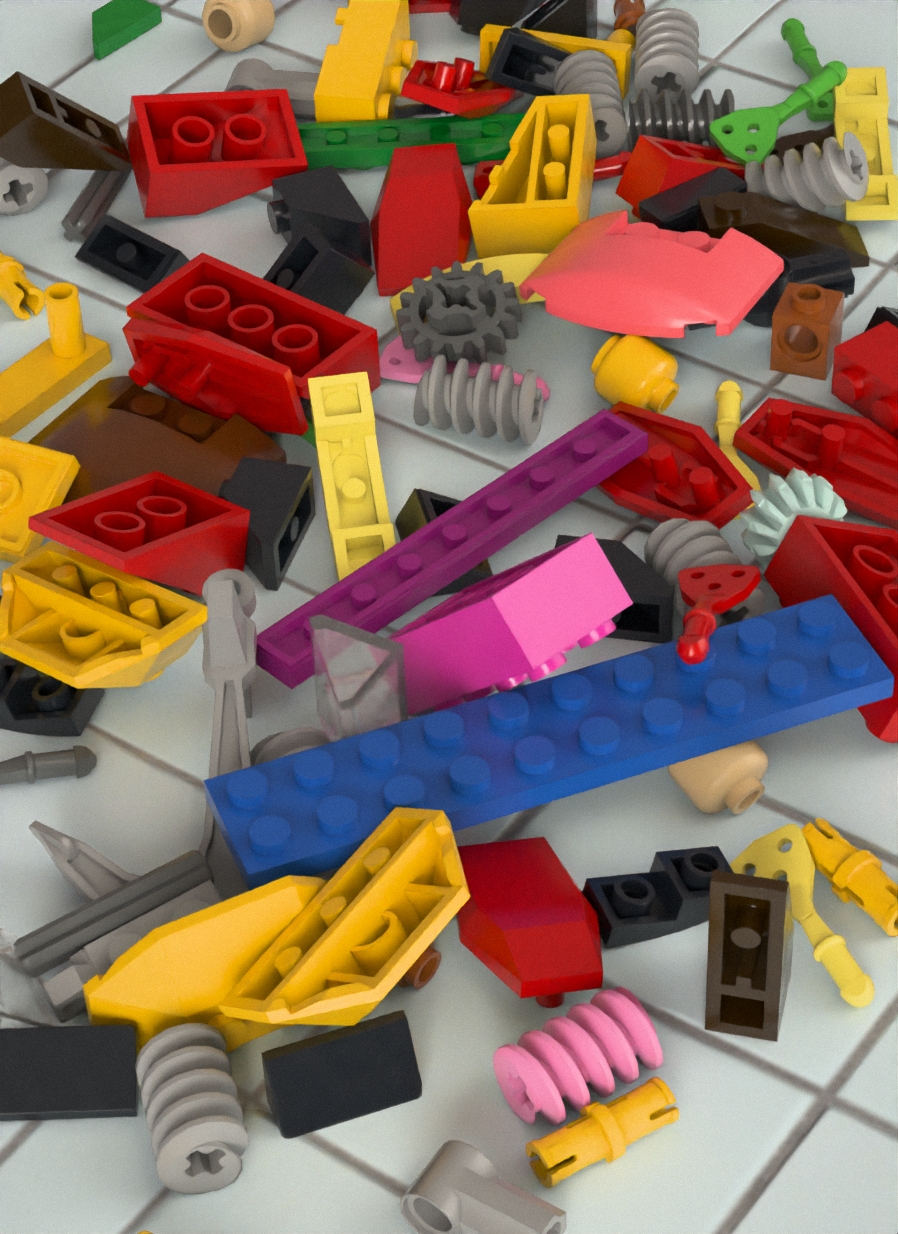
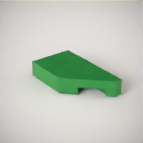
M112 0L92 12L94 58L98 60L105 58L162 22L161 8L145 0Z

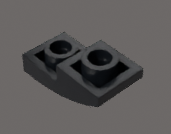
M16 659L0 660V729L43 736H81L105 692L103 688L77 689L52 676L40 677L35 668Z
M718 846L659 851L655 854L650 872L586 878L582 892L598 914L599 934L606 948L656 939L708 921L710 880L713 870L734 872Z

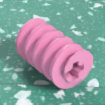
M619 986L614 988V990H602L596 993L591 999L590 1004L581 1003L571 1007L566 1014V1018L563 1016L551 1018L542 1027V1032L533 1030L524 1033L518 1040L517 1045L505 1044L499 1047L493 1055V1068L502 1093L516 1116L525 1123L533 1124L536 1120L535 1113L540 1112L543 1118L551 1125L558 1126L564 1123L566 1119L562 1098L575 1111L580 1112L583 1107L591 1104L586 1084L599 1097L607 1098L615 1090L611 1071L623 1083L632 1084L639 1077L637 1061L648 1070H656L663 1063V1055L651 1018L639 1000L628 989Z

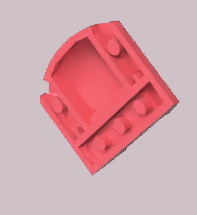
M627 210L606 213L578 224L519 285L520 296L526 301L535 292L541 297L546 298L545 309L547 313L596 329L638 336L685 338L684 329L689 324L705 323L716 324V336L730 335L783 272L784 260L758 241L733 228H730L721 239L711 238L708 234L700 231L682 233L659 229L656 225L648 222L630 224L628 223Z

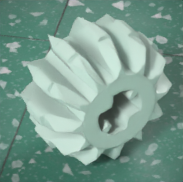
M794 467L785 480L779 475L769 473V488L764 492L750 490L751 499L755 506L739 512L742 519L741 522L746 527L741 537L746 548L752 554H755V559L763 568L767 569L797 515L844 522L842 518L848 510L843 499L833 491V486L822 476H817L815 473L808 476L803 470H798Z

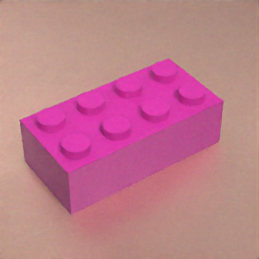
M591 532L465 587L370 649L409 715L431 707L435 711L462 704L465 701L469 702L486 697L495 690L498 693L505 692L528 678L533 682L550 674L567 662L564 653L578 644L581 649L613 632L616 626L611 618L632 605L633 602Z

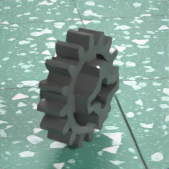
M455 261L452 264L451 272L443 273L437 266L432 267V279L426 281L415 277L412 280L414 293H401L400 301L402 308L396 310L399 331L405 350L414 349L415 359L419 363L431 356L434 361L435 357L440 354L446 357V362L455 361L457 364L460 358H464L467 360L475 359L481 365L482 362H487L486 353L493 351L504 355L507 352L505 339H517L519 336L517 323L522 321L519 299L516 296L515 285L513 282L504 283L502 271L499 269L489 273L487 276L484 275L483 263L477 262L470 271H463L460 261ZM494 307L495 312L491 318L490 310ZM427 315L428 321L425 324H423V321Z

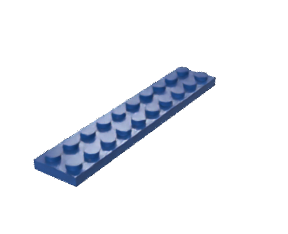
M830 594L716 628L709 638V652L705 660L699 664H685L677 654L676 644L678 640L505 692L496 693L204 780L206 801L250 891L288 875L309 877L342 867L395 807L443 810L451 823L452 831L455 832L892 697L894 675L835 597Z

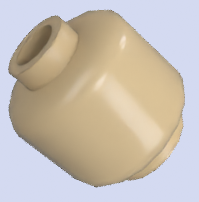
M207 0L202 12L203 27L208 38L216 47L228 52H239L265 41L272 33L275 23L274 7L271 0Z
M753 739L669 765L668 773L696 807L704 813L715 814L729 808L734 814H739L752 806L763 794L765 787L761 780L767 771L768 756Z

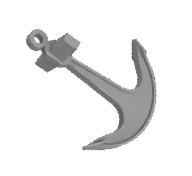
M224 569L215 572L208 577L202 589L204 605L207 606V621L202 625L204 644L202 669L205 681L216 691L208 779L252 766L247 718H252L251 684L258 678L256 662L257 631L255 622L250 617L255 611L257 601L253 581L246 573L237 569ZM206 801L204 836L198 850L208 862L214 877L213 885L221 899L225 901L249 890ZM36 820L29 826L30 831L42 843L63 878L87 903L140 877L139 875L126 872L84 842L52 829ZM341 867L309 877H318L329 881Z

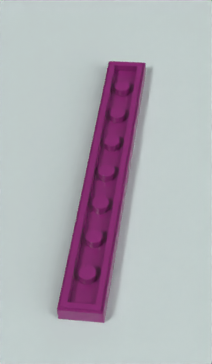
M606 409L601 410L257 635L256 647L257 665L289 688H295L648 451V433Z

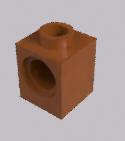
M788 282L772 316L770 370L826 380L834 361V347L841 344L844 292L824 289L816 284Z

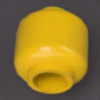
M619 334L614 335L602 346L591 365V371L595 374L594 389L600 397L613 406L620 401L649 411L654 410L661 414L672 404L680 389V386L674 382L678 370L675 357L647 336L627 334L622 337Z

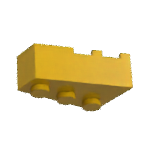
M348 0V8L338 7L335 24L343 26L338 45H327L314 92L316 123L393 119V105H395L397 97H403L401 96L404 80L418 58L417 41L410 40L408 0Z
M589 94L536 96L509 141L511 148L502 165H495L489 175L490 185L481 201L474 200L468 210L478 258L526 253L550 254L578 224L589 220L597 147Z

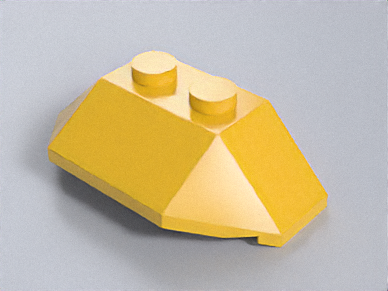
M49 541L2 571L1 586L3 595L0 603V652L77 689L138 687L144 682L157 678L167 666L189 651L201 633L202 625L207 621V606L137 576L122 572L54 541Z
M395 807L218 1004L222 1013L228 1017L271 1024L355 1026L362 1018L370 1014L470 898L451 823L443 810Z
M288 875L153 929L119 956L105 975H95L83 985L89 1025H134L138 1031L141 1050L151 1038L168 1028L187 1023H203L216 1027L224 1035L226 1053L235 1050L246 1042L282 1027L296 1025L271 1024L228 1017L222 1013L218 1004L329 881L318 877Z

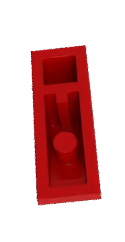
M640 135L615 194L632 205L631 213L641 220L638 206L640 201L719 167L728 169L745 181V166L726 156L717 147Z

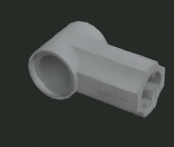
M255 58L244 59L234 68L225 91L287 89L294 117L316 119L314 92L320 73L273 70L269 64Z
M449 1140L441 1146L403 1194L399 1203L402 1215L418 1234H564L566 1230L565 1211L500 1179L492 1162L481 1151L459 1140Z

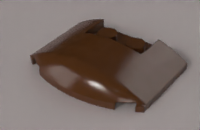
M130 376L110 377L99 380L27 442L74 455L80 464L79 471L62 505L153 471L161 472L218 497L222 482L225 479H231L242 457L282 463L287 462L286 452L265 433L239 414L235 413L227 421L145 390L142 386L137 385Z

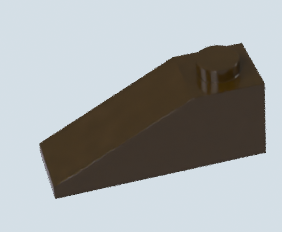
M19 71L0 84L1 158L22 168L127 171L132 167L129 152L117 124Z
M728 191L717 196L698 197L697 231L704 232L711 238L721 239L730 228H733L758 241L774 253L784 255L788 259L843 248L850 258L851 268L869 266L870 257L857 226L754 192L739 193Z
M713 870L710 880L705 1030L777 1042L792 966L794 924L788 881Z

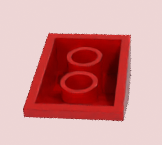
M287 89L131 96L126 142L145 218L198 215L272 186L273 179L306 172L308 169L306 155Z
M153 471L30 516L28 529L122 572L173 586L192 595L202 596L205 581L215 572L224 569H237L244 572L250 511L161 472Z

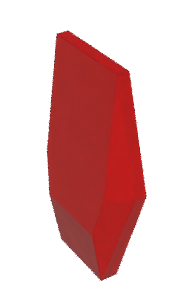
M456 57L454 64L417 59L404 80L401 96L473 119L497 112L524 96V92L486 79L484 72L474 69V62Z
M455 143L394 148L370 221L377 287L380 297L395 296L413 285L412 280L415 277L424 279L430 276L432 267L437 266L439 269L445 270L452 267L455 261H460L461 264L466 263L473 239L468 210L473 202Z
M131 318L122 328L135 362L128 371V374L137 385L145 387L151 383L182 404L226 421L237 413L261 431L301 436L308 431L309 426L290 367L208 330L182 324Z
M769 397L735 432L732 446L774 475H779L785 480L794 467L798 470H803L808 476L814 473L817 476H822L833 486V491L843 499L848 510L847 512L898 531V439L870 419Z
M620 401L608 410L648 433V451L595 486L615 504L660 523L674 518H686L689 521H708L716 525L718 530H720L735 518L739 512L745 510L753 503L750 490H753L751 485L701 426Z
M545 837L457 846L470 898L456 913L460 942L516 995L520 998L536 997V1002L542 1007L556 1008L564 1003L565 993L602 988L603 964L598 914Z

